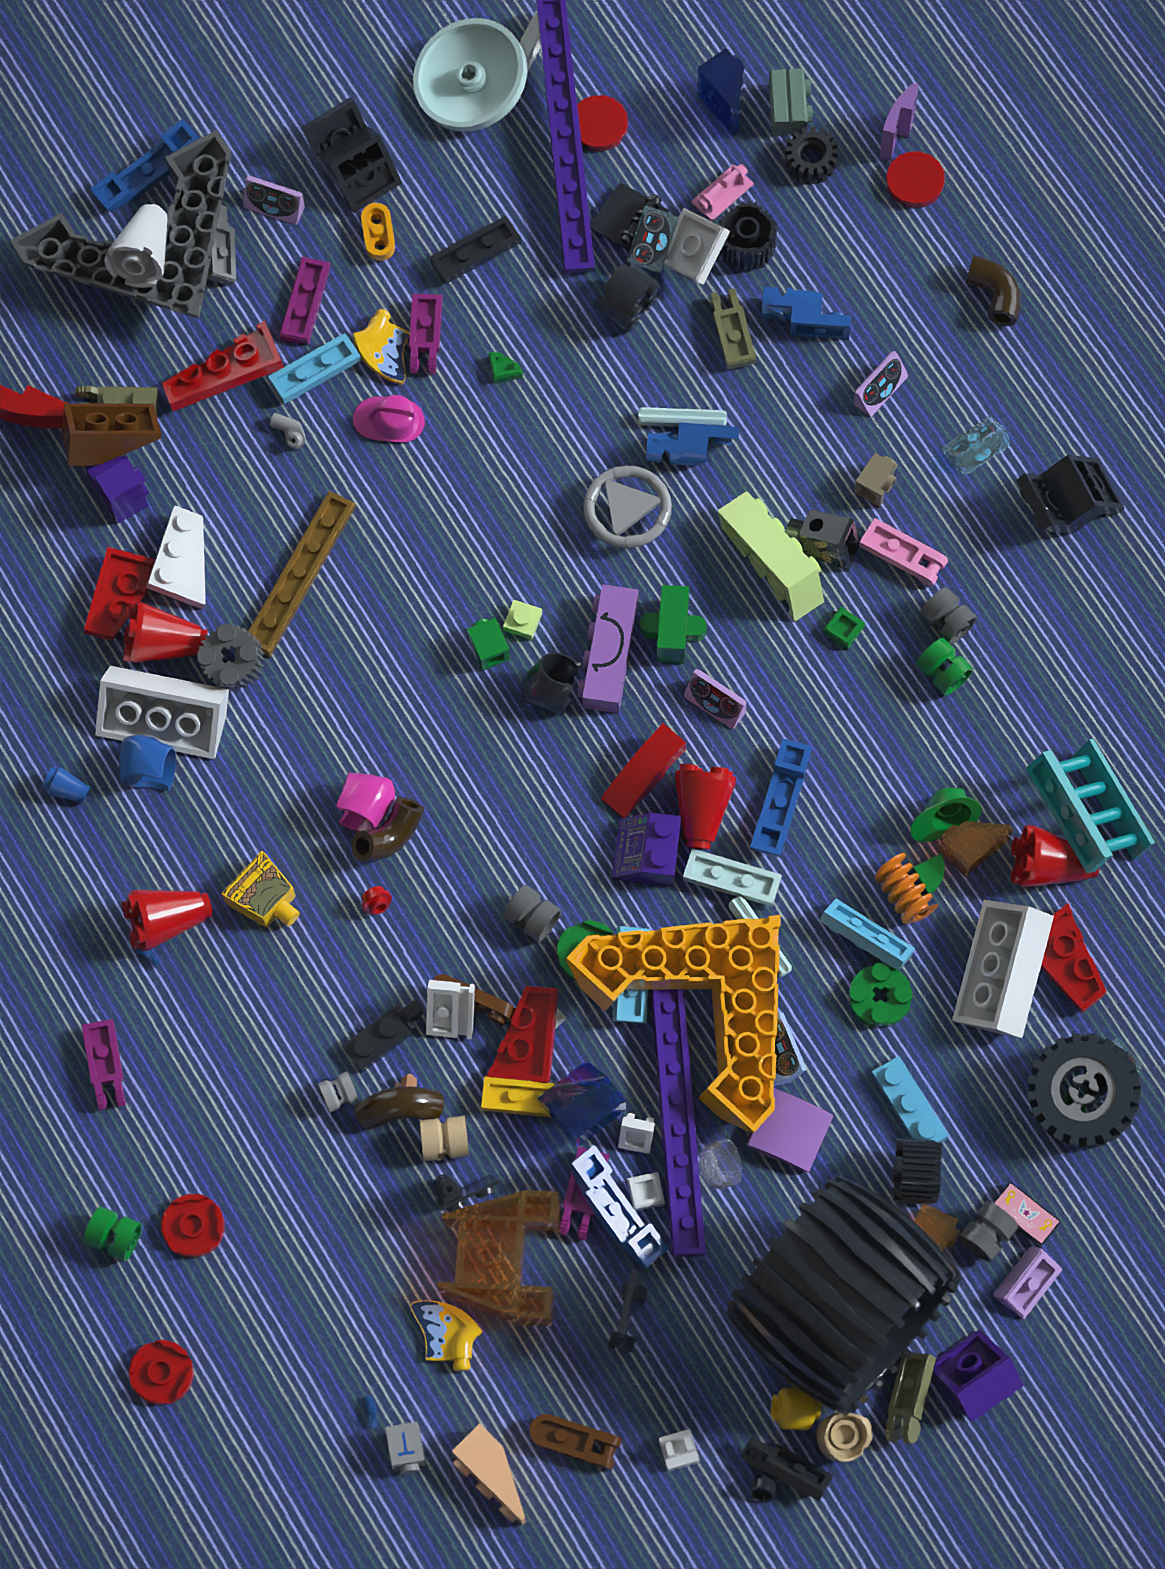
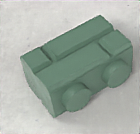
M802 68L789 69L788 71L785 69L769 71L771 129L774 136L793 135L796 131L800 135L801 128L806 127L807 130V124L813 123L812 105H806V97H811L810 79L805 80Z

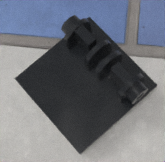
M620 182L590 223L591 230L632 253L645 214L655 210L666 217L670 210L661 206L662 199L658 195L652 194L651 197H646Z
M442 1174L437 1176L433 1183L439 1197L438 1200L434 1201V1204L441 1211L447 1209L448 1212H452L465 1205L464 1200L473 1195L481 1198L494 1191L493 1186L500 1182L490 1174L459 1189L453 1179L448 1175Z

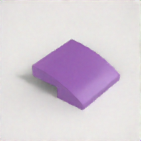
M912 83L899 96L891 108L882 131L881 159L891 161L897 135L909 138L916 111L919 84Z
M774 1089L775 1110L753 1134H750L746 1146L772 1160L779 1159L801 1172L807 1173L811 1169L834 1115L800 1098Z

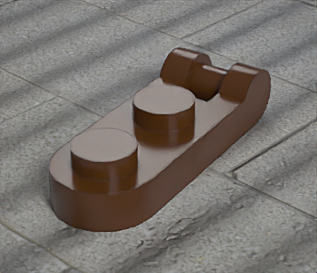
M438 974L433 979L461 983L463 987H470V985L445 974ZM475 988L474 1013L478 1010L487 1014V1019L497 1025L504 1026L505 1022L511 1023L516 1009L514 1006Z
M550 1414L538 1415L533 1419L529 1430L531 1440L540 1448L612 1471L615 1463L613 1459L615 1449L620 1448L622 1438ZM594 1441L603 1444L600 1454L591 1452Z

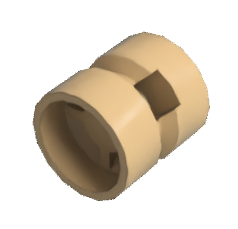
M465 1116L447 1117L445 1123H441L438 1118L420 1120L424 1161L442 1160L444 1154H448L451 1159L469 1157Z

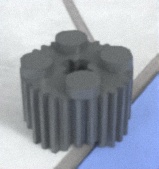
M222 624L216 627L215 632L211 630V635L205 636L206 641L202 640L203 646H200L197 652L198 661L202 664L200 667L204 670L203 673L210 680L226 689L231 688L235 690V687L241 689L242 685L247 687V684H255L254 680H259L258 675L263 674L261 669L264 668V665L261 664L265 661L262 657L264 652L261 650L263 648L260 645L261 642L243 627L240 628L238 625ZM231 653H234L236 657L233 663L228 660V656Z

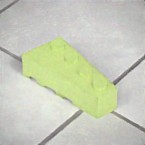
M746 491L718 510L721 528L744 557L750 554L749 560L760 578L767 576V580L773 589L772 593L780 602L783 599L787 601L790 609L788 614L794 621H797L824 603L819 572H821L819 564L812 556L808 558L803 553L802 546L795 537L789 538L779 519L776 517L772 519L768 515L766 506L759 498L755 500Z

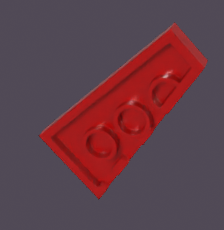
M265 320L256 325L257 330L248 336H245L243 333L233 339L234 344L222 352L217 349L209 354L207 361L201 365L193 364L163 382L162 385L172 411L283 369L282 360Z

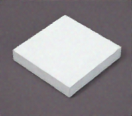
M683 208L670 234L667 249L658 262L704 285L730 231Z

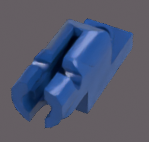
M778 287L763 288L761 317L783 322L786 319H791L790 335L849 339L851 316L840 312L821 314L822 293L787 288L784 296H781Z
M679 422L678 435L673 434V431L655 434L648 433L646 462L660 463L664 451H668L670 464L697 466L706 462L708 437L714 438V444L732 445V439L738 440L739 427Z

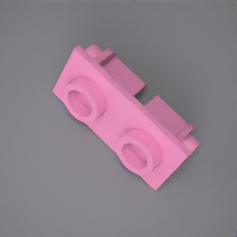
M732 165L693 199L691 203L708 219L713 221L752 187L754 183L745 176L748 171L744 165Z

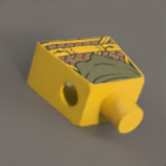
M263 851L221 893L224 902L228 906L264 927L269 926L276 917L289 927L300 915V912L290 905V902L296 896L294 888Z

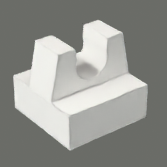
M628 1113L627 1117H623L618 1148L649 1154L655 1126L654 1118L647 1117L646 1121L635 1119V1114Z
M690 1429L659 1438L668 1471L699 1463V1457Z

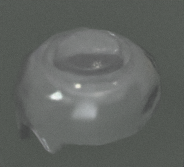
M731 1140L713 1141L702 1149L699 1159L700 1173L709 1185L716 1189H724L740 1183L742 1176L741 1159L737 1148Z

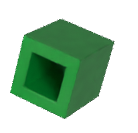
M496 618L478 620L472 624L471 628L467 629L468 640L482 671L510 660V649Z

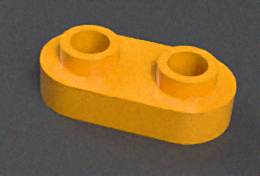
M371 203L361 213L366 252L372 259L383 261L389 259L395 251L391 215L385 205ZM374 219L381 220L379 224L372 223ZM378 245L385 246L383 250L376 249Z

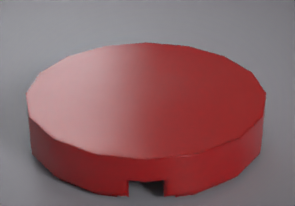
M604 95L590 96L581 100L577 104L581 145L595 152L607 151L618 146L628 130L627 113L622 104L614 98Z
M920 151L906 152L897 156L890 164L886 175L887 190L895 201H900L907 207L921 208L934 203L943 191L945 184L944 169L940 162L930 154Z
M186 1194L176 1198L171 1202L167 1210L164 1211L161 1218V1232L165 1243L174 1253L185 1258H199L210 1254L219 1246L224 1236L225 1220L221 1209L213 1200L202 1194Z
M157 1340L140 1347L132 1357L128 1370L130 1384L137 1396L147 1403L158 1406L173 1404L183 1398L191 1388L194 1377L193 1363L186 1350L177 1343L167 1340Z

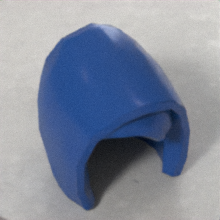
M141 734L124 738L119 752L120 783L131 787L170 791L176 769V752L174 747L162 743L156 738Z

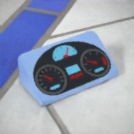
M784 1013L777 1015V1036L775 1037L776 1079L774 1080V1086L790 1083L806 1071L805 1064Z

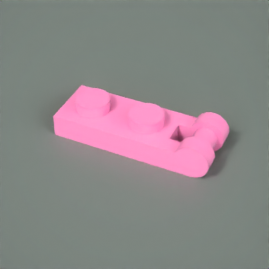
M876 518L872 521L859 544V547L917 577L927 586L935 584L938 579V571L944 569L948 562L947 557ZM922 558L929 562L927 568L919 564Z

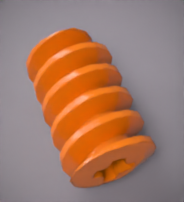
M901 853L885 862L875 874L874 879L877 883L882 884L881 889L883 893L889 894L887 898L889 902L896 904L894 910L897 914H902V922L904 924H911L928 917L937 909L938 904L927 905L933 896L931 893L923 896L920 894L926 888V885L924 883L914 885L920 876L918 873L907 874L913 866L911 863L901 865V862L906 857L905 853Z

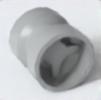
M347 1071L339 1074L337 1079L333 1081L325 1080L318 1083L329 1112L338 1110L341 1104H352L359 1101ZM333 1086H336L339 1096L341 1098L340 1100H338V1097Z

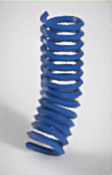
M138 948L135 952L134 949L135 954L144 956L154 968L160 963V960L151 951H141Z
M366 1396L364 1401L368 1412L367 1425L371 1428H376L377 1417L374 1416H377L374 1399L373 1396Z

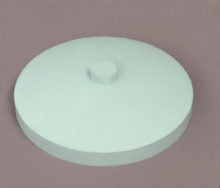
M482 18L460 20L437 32L422 49L414 69L413 84L415 95L424 112L438 125L462 132L480 130L502 119L515 106L526 83L527 61L520 43L501 24Z

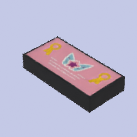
M1011 1181L993 1202L1017 1222L1019 1226L1018 1231L1040 1248L1061 1223L1058 1218Z

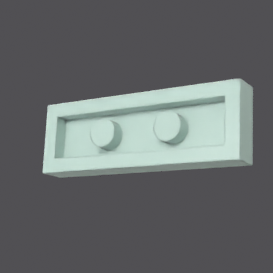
M692 848L683 875V881L737 897L743 896L744 899L773 907L782 875Z

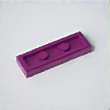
M301 257L280 330V340L309 345L331 269L330 262Z

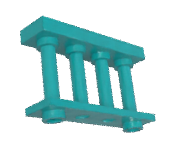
M1094 739L1088 740L1072 755V759L1058 762L1052 750L1042 752L1026 767L1028 774L1086 873L1094 872L1113 856L1112 852L1127 848L1134 860L1155 844ZM1080 769L1088 785L1073 788L1065 773ZM1096 796L1104 811L1089 815L1080 799ZM1111 822L1120 837L1104 841L1096 826Z

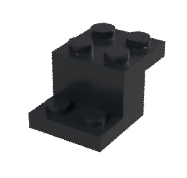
M349 97L301 127L324 176L338 185L349 210L353 213L403 183L380 134L365 124L352 98Z
M1066 455L1041 475L1024 473L1016 479L1021 488V497L1030 505L1035 514L1033 516L1034 521L1043 531L1074 534L1100 514L1117 515L1125 509L1098 458Z

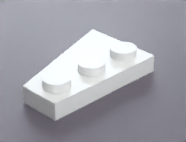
M174 506L146 588L203 609L205 606L203 516Z

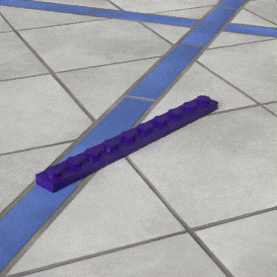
M536 0L565 274L594 272L595 264L566 0Z
M684 989L650 990L672 1257L704 1256L706 1254Z

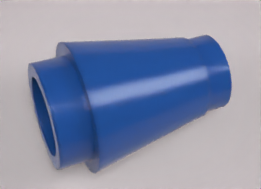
M51 767L42 786V789L48 791L50 796L75 802L78 801L82 804L86 800L91 788L62 767L59 769Z

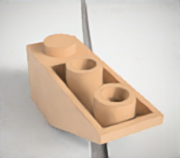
M479 1423L452 1450L453 1457L456 1459L453 1465L465 1477L471 1474L479 1482L476 1488L488 1500L494 1497L502 1505L499 1511L511 1523L517 1520L523 1526L526 1520L503 1446Z

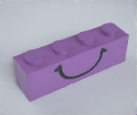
M602 584L601 595L595 594L593 612L597 613L596 623L590 622L588 630V640L592 641L591 651L585 650L583 669H587L586 679H580L578 687V697H582L583 708L619 713L639 602L638 589Z

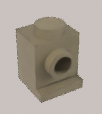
M874 453L857 478L854 493L881 507L884 493H889L897 479L894 476V471L898 467L897 463L888 456L881 457Z

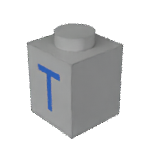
M418 1421L386 1427L393 1471L400 1470L402 1475L412 1474L420 1471L419 1467L426 1466Z

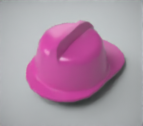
M400 395L368 398L356 407L353 415V424L357 432L363 437L372 440L407 443L415 440L422 433L425 426L421 408Z

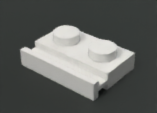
M429 980L427 988L426 1035L458 1038V1035H465L467 1039H472L475 984H470V987H463L461 983Z

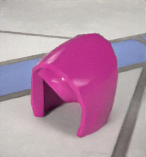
M348 773L346 782L343 783V791L336 805L338 809L345 811L339 820V824L355 831L375 830L389 813L395 801V789L392 780L371 774Z

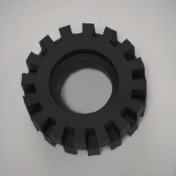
M811 126L810 132H807L806 127L801 128L800 135L796 131L793 133L792 139H788L785 152V166H788L787 171L790 175L794 173L793 178L798 181L802 177V183L807 184L808 179H812V185L818 184V178L824 182L827 180V175L831 177L834 174V169H836L838 162V144L836 140L833 141L831 133L825 136V129L821 128L818 133L816 132V127ZM815 148L822 152L823 158L817 163H808L802 160L800 154L804 149Z

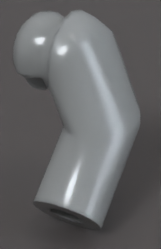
M277 413L273 414L270 427L284 431L286 443L289 447L293 449L301 448L306 439L301 423Z

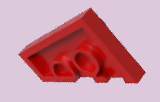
M107 547L84 627V634L114 641L128 621L130 601L141 602L150 590L146 588L155 559Z
M1067 903L1052 915L1054 918L1040 968L1078 1011L1083 1014L1103 998L1107 991L1093 958L1089 955L1080 928L1076 925L1070 905Z
M534 986L525 987L512 1016L504 1040L501 1041L496 1059L486 1077L550 1083L559 989Z

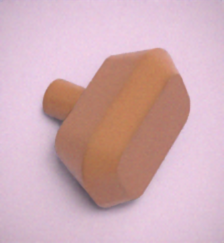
M409 1073L403 1076L401 1083H396L395 1087H417V1079Z

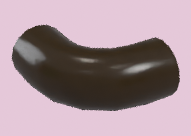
M973 255L966 284L983 288L990 294L991 305L988 318L992 322L1001 326L1015 325L1020 312L1021 292L1015 277L1003 265L990 259Z
M397 797L387 820L375 830L358 831L354 835L351 843L354 857L359 861H377L389 858L401 850L412 838L425 808L412 799Z
M414 1086L394 1087L381 1090L359 1101L355 1106V1115L358 1122L368 1130H373L384 1123L397 1119H437L443 1112L444 1098L439 1091Z

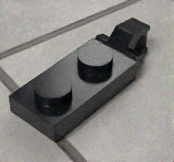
M415 999L403 1009L399 1005L393 1009L391 1008L345 1043L342 1049L361 1072L366 1071L412 1035L411 1032L416 1028L413 1022L424 1014L423 1007Z
M751 1437L741 1455V1458L752 1466H757L773 1478L785 1482L799 1490L803 1495L811 1497L818 1502L833 1479L832 1474L777 1443L775 1447H772Z

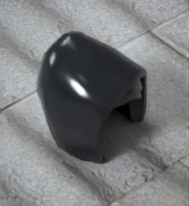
M548 653L529 669L522 680L521 694L523 701L541 709L564 714L572 702V684L581 663L561 653Z

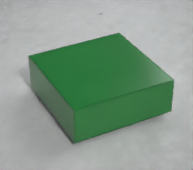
M840 607L823 629V634L848 650L863 631L866 623L843 607Z

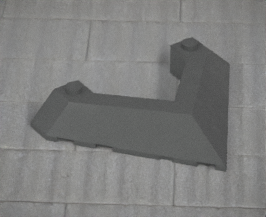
M215 130L165 157L170 176L177 185V192L167 214L164 273L161 279L157 280L156 284L152 287L139 288L125 284L126 279L118 274L116 278L112 276L105 266L104 258L113 241L104 240V242L88 240L87 236L75 234L62 213L11 239L10 242L26 266L199 319L231 151L218 131Z

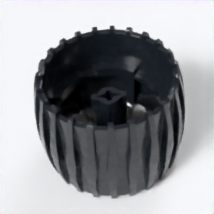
M838 1176L825 1184L827 1191L817 1189L813 1193L815 1201L811 1205L803 1202L798 1207L802 1214L794 1222L786 1219L783 1225L787 1230L778 1241L772 1237L768 1240L767 1243L772 1248L763 1259L756 1256L752 1261L757 1268L751 1276L743 1274L740 1282L744 1287L742 1291L739 1289L733 1291L732 1299L734 1301L728 1303L726 1314L749 1346L781 1377L822 1405L841 1415H849L850 1412H854L859 1408L857 1401L864 1404L870 1399L867 1392L871 1388L879 1391L883 1387L880 1379L886 1372L893 1376L898 1371L894 1366L895 1362L902 1354L909 1357L913 1353L908 1347L916 1337L924 1339L928 1335L923 1328L930 1319L934 1322L939 1320L941 1314L937 1309L940 1304L943 1306L949 1305L951 1297L948 1295V1292L953 1294L957 1291L961 1275L939 1245L909 1216L865 1186L847 1177Z

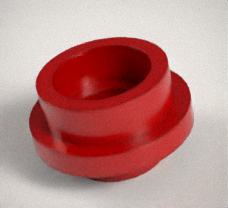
M381 886L372 887L364 892L361 897L362 908L367 914H381L388 909L392 896L389 891L384 890Z

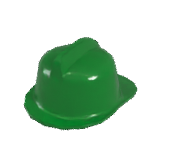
M949 787L938 790L929 799L925 810L913 820L910 834L914 840L919 842L938 840L974 824L981 815V805L978 801L967 797L962 788Z

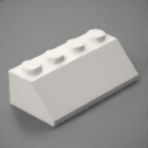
M110 666L100 680L95 735L123 741L126 737L141 734L156 738L160 742L174 747L176 752L215 759L226 719L229 689Z
M989 900L983 901L952 1019L953 1022L1002 1035L1022 1038L1054 916L1029 906Z

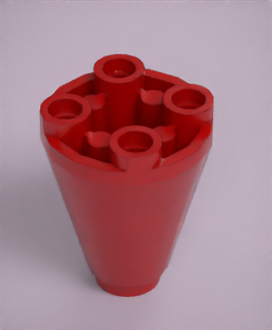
M130 601L128 619L130 621L129 625L125 626L123 643H125L123 661L136 663L196 656L199 647L203 646L202 640L206 641L205 636L208 635V630L201 629L197 624L145 603Z
M680 764L679 770L675 771L683 839H686L685 847L710 850L711 842L715 840L736 784L737 777L733 776V772L729 771L728 768L710 767V772H705L703 769L698 768L697 765Z
M1025 825L1020 838L1014 837L1012 841L1011 854L1016 856L1015 866L1011 872L1012 884L1022 887H1034L1087 881L1089 878L1095 879L1098 876L1100 868L1094 872L1086 873L1067 839L1036 825Z
M131 890L128 892L126 900L121 902L123 916L125 919H130L132 931H129L131 946L133 949L140 948L141 951L151 950L205 922L206 918L212 917V906L208 894H200L197 891Z

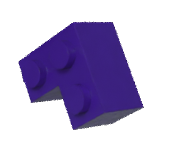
M126 455L119 456L100 465L85 467L90 482L117 524L148 507L146 495L149 494V491L144 484L146 482L145 478L137 466L133 468Z

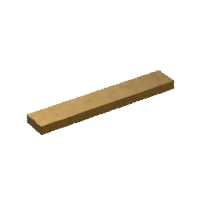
M328 491L249 629V632L261 642L260 645L263 647L261 650L265 656L269 658L272 656L356 508L354 502L331 491Z

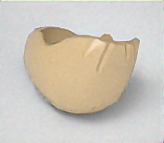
M837 1412L822 1420L817 1430V1443L820 1450L829 1460L834 1462H848L859 1458L863 1454V1449L868 1447L872 1440L869 1420L853 1413L849 1415H841Z

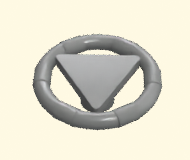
M627 465L613 467L600 474L587 490L583 509L589 528L599 539L612 546L633 548L650 543L664 531L671 517L672 503L666 485L657 475L644 468ZM628 477L639 478L647 482L659 497L613 482L612 480ZM604 485H606L614 534L607 531L595 514V502ZM661 505L655 524L648 531L638 535L619 536L657 506Z

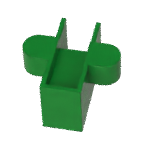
M662 585L660 613H645L640 619V633L647 639H658L657 662L684 664L686 641L699 642L706 636L707 623L705 619L697 615H688L689 586Z

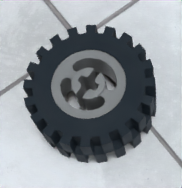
M1081 1033L1072 1034V1037L1065 1039L1061 1037L1055 1040V1044L1050 1047L1047 1046L1041 1051L1042 1055L1039 1059H1035L1031 1075L1028 1076L1027 1095L1034 1117L1051 1137L1068 1146L1073 1145L1079 1148L1100 1147L1106 1145L1105 1143L1111 1140L1115 1141L1124 1130L1129 1129L1140 1108V1079L1133 1061H1131L1122 1047H1118L1114 1041L1108 1038H1100L1097 1034L1081 1035ZM1086 1068L1087 1072L1084 1075H1078L1073 1078V1083L1083 1086L1085 1082L1090 1083V1090L1099 1094V1087L1095 1077L1102 1075L1107 1082L1108 1094L1106 1100L1101 1107L1093 1112L1083 1113L1081 1109L1083 1106L1093 1104L1096 1101L1095 1097L1085 1094L1083 1098H1079V1092L1075 1088L1069 1086V1093L1073 1099L1072 1105H1066L1061 1098L1062 1082L1075 1069Z

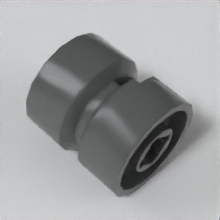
M944 587L926 602L919 615L931 627L938 626L937 633L952 645L959 641L973 627L978 617L966 605L960 606V599L948 587Z
M524 885L508 903L503 913V918L515 927L524 926V933L539 943L552 931L561 916L562 909L549 900L541 901V894L528 885Z
M986 1201L975 1214L976 1222H969L958 1238L974 1255L991 1263L1002 1249L1000 1242H1007L1019 1226L1006 1211L996 1204Z

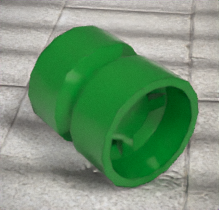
M941 638L921 654L915 665L926 677H934L933 684L944 696H948L967 681L974 668L962 656L956 657V649L945 638ZM949 664L951 665L946 671L942 672Z
M99 1206L87 1226L83 1240L84 1245L99 1251L106 1248L109 1255L122 1261H127L140 1238L142 1223L126 1216L118 1219L116 1212Z

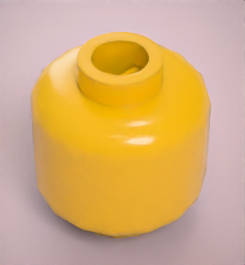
M784 1387L777 1395L772 1397L771 1417L781 1429L809 1430L813 1426L815 1419L818 1420L820 1418L821 1403L810 1398L797 1388Z

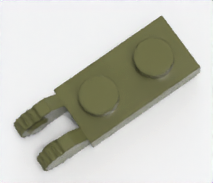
M735 288L729 289L727 294L731 305L730 309L722 310L720 297L717 292L710 294L713 319L727 370L756 364V355L744 310L739 304Z
M78 386L75 388V397L81 399H97V403L154 404L156 415L158 412V388L98 386V388Z
M912 1353L909 1357L905 1354L901 1356L887 1412L889 1416L885 1437L888 1442L897 1443L901 1440V1436L907 1444H913L917 1441L921 1429L919 1420L922 1417L936 1360L931 1354Z

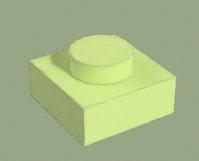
M513 600L503 626L504 631L533 640L542 616V609Z

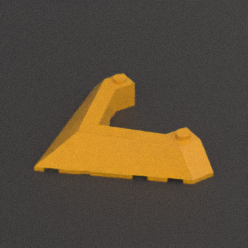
M781 915L752 920L751 918L728 920L716 924L710 922L664 927L659 930L643 932L642 930L619 932L615 935L606 936L591 935L587 936L565 959L581 990L604 1011L624 990L712 989L718 1076L698 1098L721 1120L752 1134L775 1110L773 1093L774 1080L776 1079L775 1037L777 1036V973L779 972L780 951L778 932Z

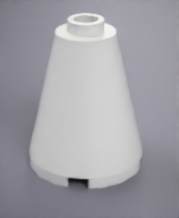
M154 204L141 206L107 250L104 258L106 268L115 278L118 274L126 279L125 284L139 288L152 287L156 284L157 280L161 279L164 273L167 214L161 207Z

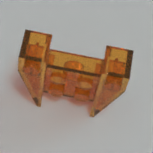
M524 1190L463 1207L452 1212L442 1213V1219L446 1227H459L455 1282H437V1288L440 1293L519 1325L553 1327L555 1294L552 1287L522 1286L526 1230L559 1232L561 1198L558 1191Z

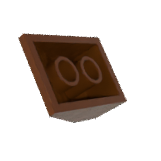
M64 403L62 438L68 465H75L77 467L100 465L161 439V431L154 404Z

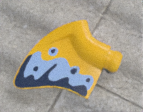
M379 309L371 317L368 326L364 330L353 333L354 346L362 361L372 371L390 382L402 385L405 382L403 352L410 337V332L389 322L391 318L389 312Z
M425 1300L411 1303V1310L424 1333L426 1360L454 1361L453 1369L456 1372H461V1370L468 1371L471 1367L469 1360L472 1359L473 1342L483 1332L478 1324L461 1309L444 1302Z

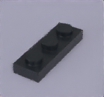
M504 216L430 256V262L446 285L521 244V237L508 217Z

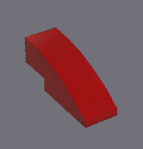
M0 385V419L23 426L62 428L63 405L66 402L27 385L22 394Z
M662 723L621 770L603 794L601 800L621 818H626L665 777V772L686 751V742Z

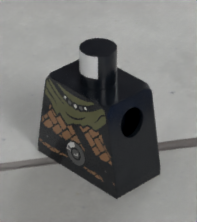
M810 510L805 521L792 517L787 525L786 534L799 538L803 553L844 570H850L860 544L853 519Z

